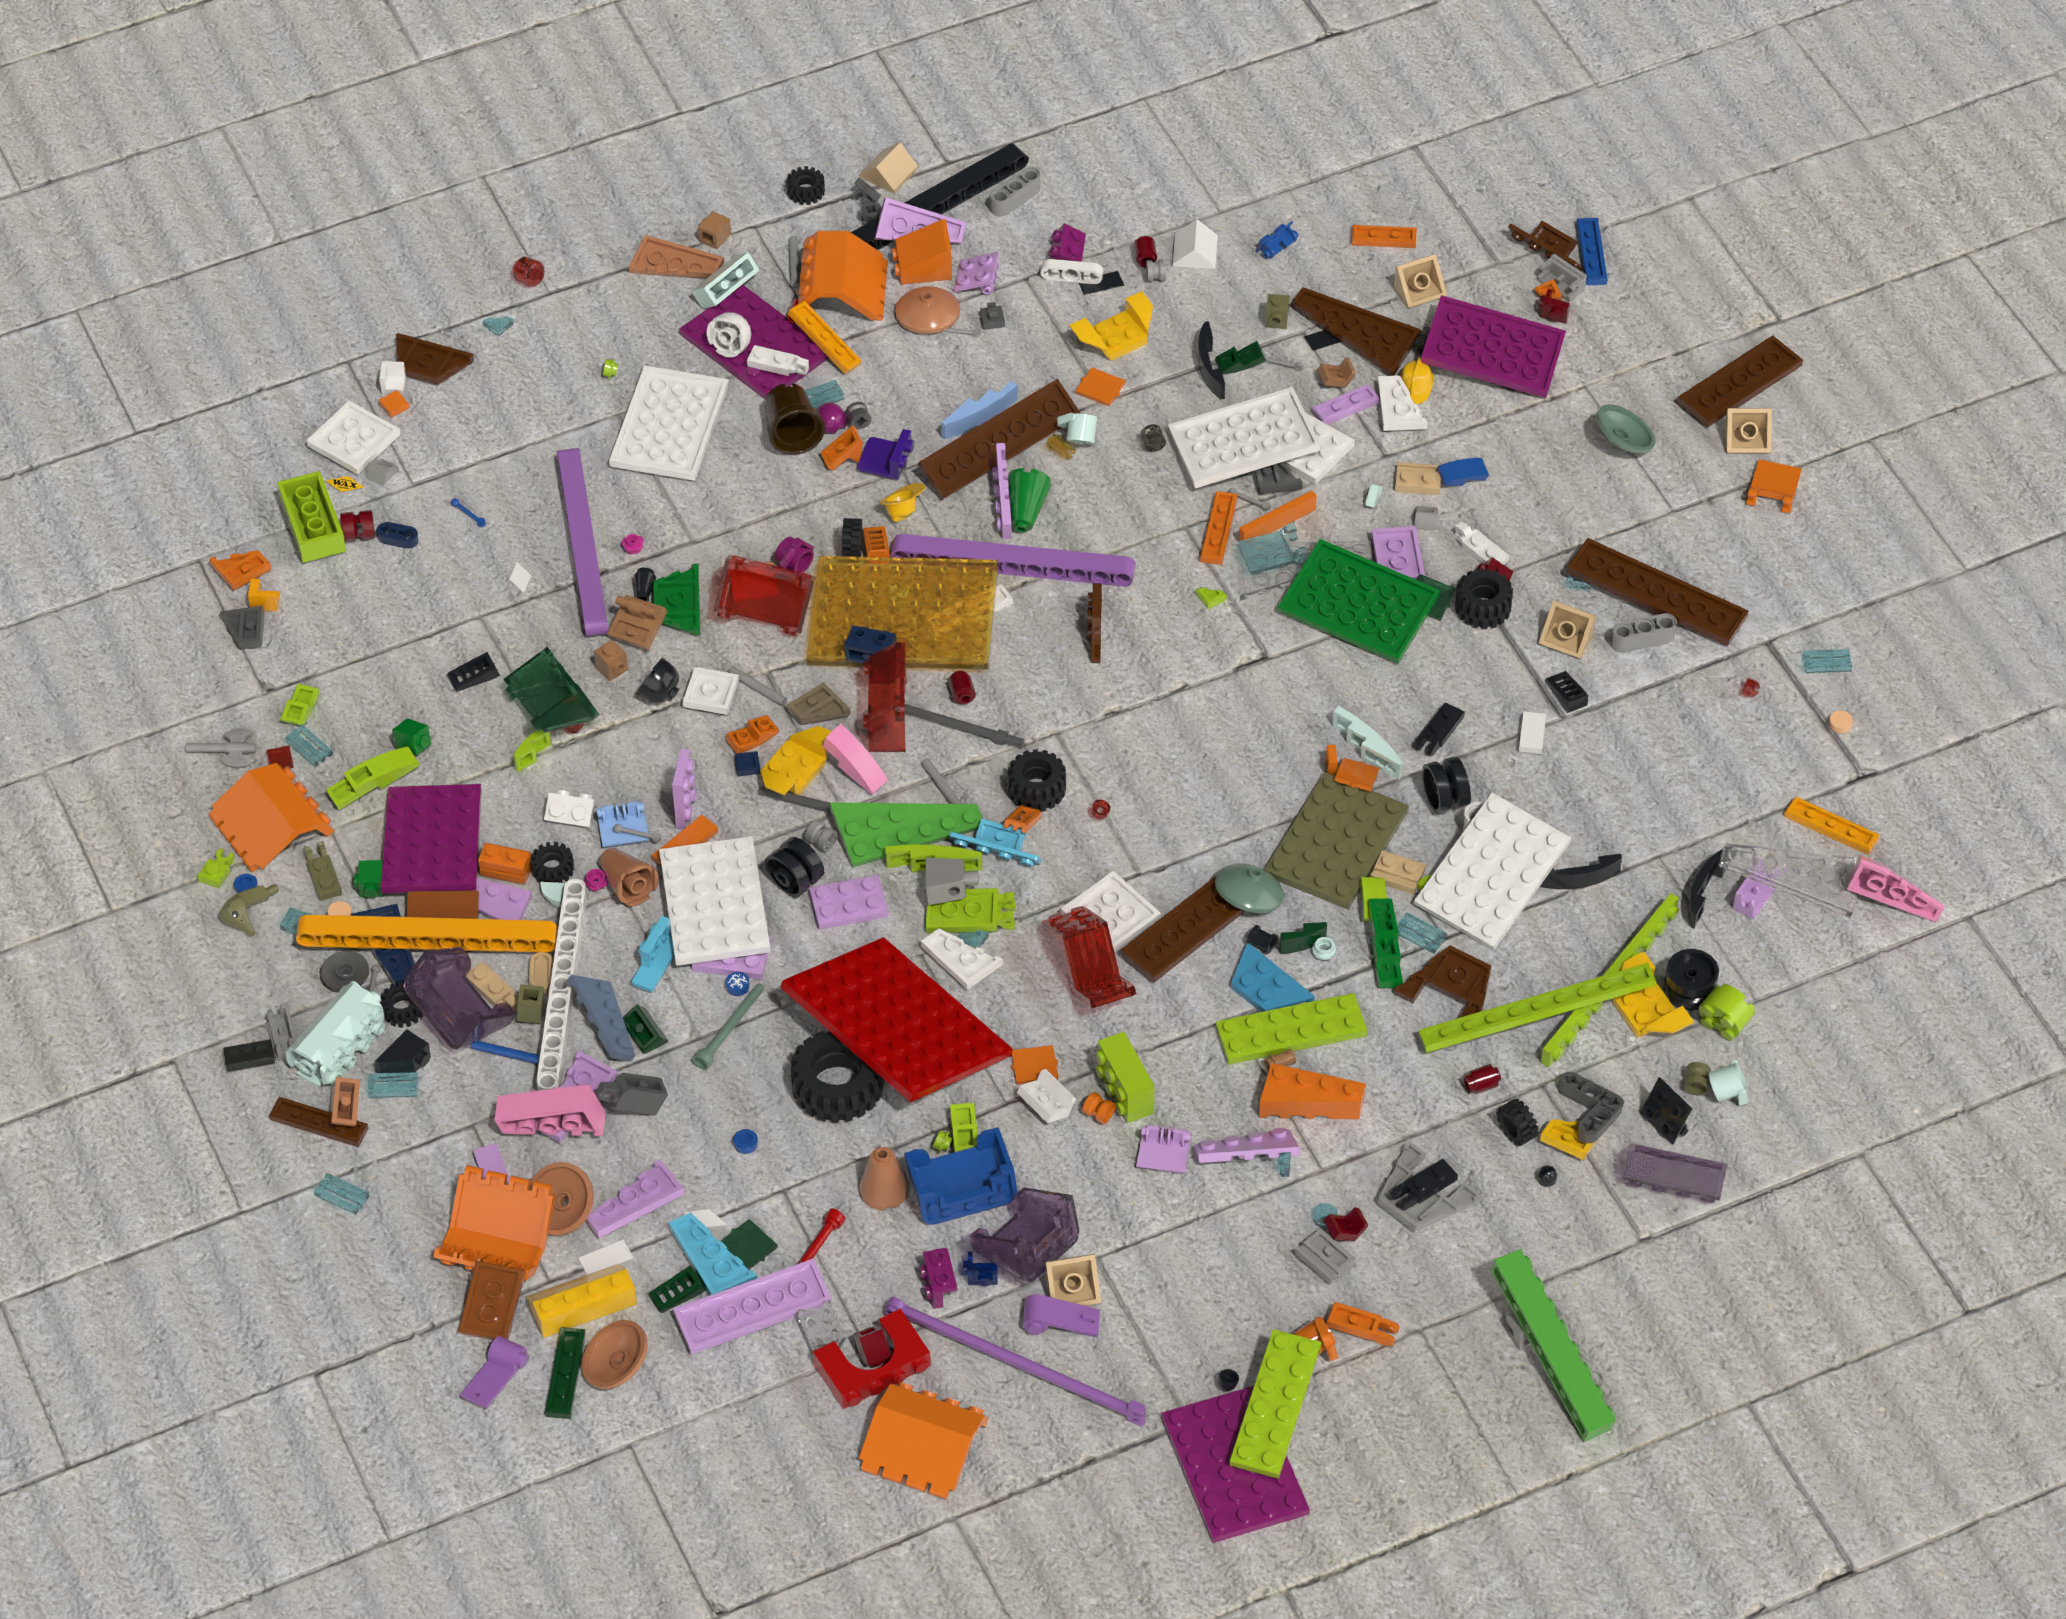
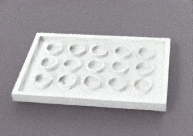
M644 365L609 459L610 467L695 481L729 387V379Z
M1293 387L1168 424L1169 433L1195 488L1321 450V444Z
M1491 793L1416 897L1414 903L1416 906L1494 951L1571 843V837L1496 794Z
M752 836L659 849L676 966L771 952Z

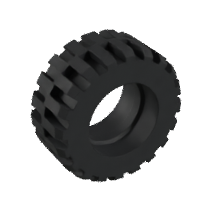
M823 1031L818 1032L814 1038L810 1036L804 1040V1046H798L791 1060L792 1093L799 1107L803 1110L806 1109L808 1115L812 1117L816 1115L818 1120L826 1121L828 1119L832 1123H839V1120L849 1122L853 1120V1117L857 1116L860 1118L864 1116L866 1110L871 1111L876 1106L875 1102H878L882 1095L884 1079L830 1031L823 1033ZM832 1067H845L858 1074L853 1080L838 1085L828 1084L817 1078L822 1071Z

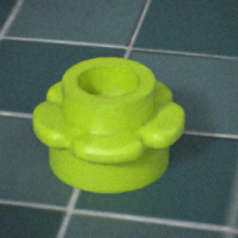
M614 358L612 360L605 359L602 376H607L608 379L611 376H616L618 363H614Z
M940 1130L932 1148L939 1150V1153L941 1150L947 1151L952 1140L948 1136L950 1131L946 1133Z

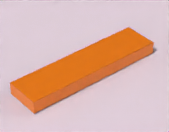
M1313 490L1241 526L1239 528V543L1242 547H1245L1315 511L1317 495Z
M1216 491L1200 562L1223 565L1238 494Z

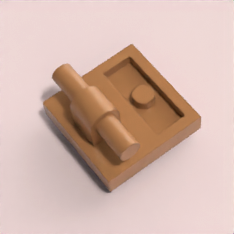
M625 595V597L617 596L615 603L620 605V608L607 635L612 639L649 651L666 616V608L629 595Z

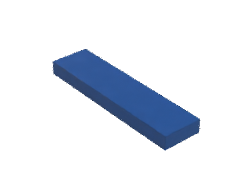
M1577 218L1576 227L1583 271L1587 275L1586 285H1607L1608 278L1598 218Z

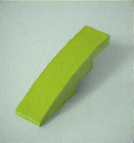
M909 844L885 847L887 868L910 865L911 872L925 871L926 858L962 859L965 871L982 870V852L942 845Z
M974 1103L951 1104L950 1114L954 1152L976 1147L978 1133Z

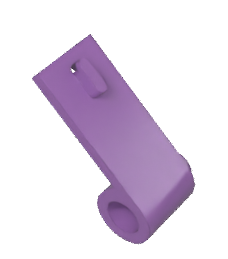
M1033 1294L1025 1298L1022 1326L1028 1333L1038 1335L1047 1330L1049 1326L1097 1337L1100 1309Z
M500 1335L497 1336L490 1346L488 1361L463 1390L461 1397L487 1409L520 1367L523 1368L529 1358L527 1348Z

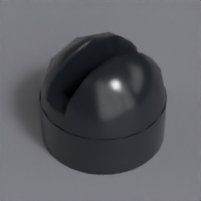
M1544 1165L1537 1173V1181L1544 1187L1553 1186L1557 1180V1172L1554 1167Z
M1231 1369L1222 1370L1218 1377V1385L1224 1391L1235 1389L1239 1381V1375Z

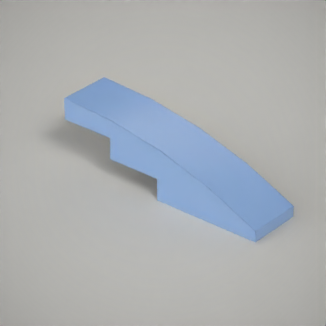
M1010 381L998 393L990 389L977 402L971 398L967 399L941 423L942 438L946 440L960 435L969 428L981 425L1006 410L1018 400V385Z

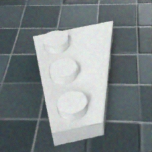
M1400 375L1378 376L1383 431L1427 429L1428 423L1419 413L1420 409L1412 401L1410 392Z
M937 929L921 940V947L967 990L1003 965L1002 958L998 956L992 957L979 947L975 949L965 944L964 940L941 929Z

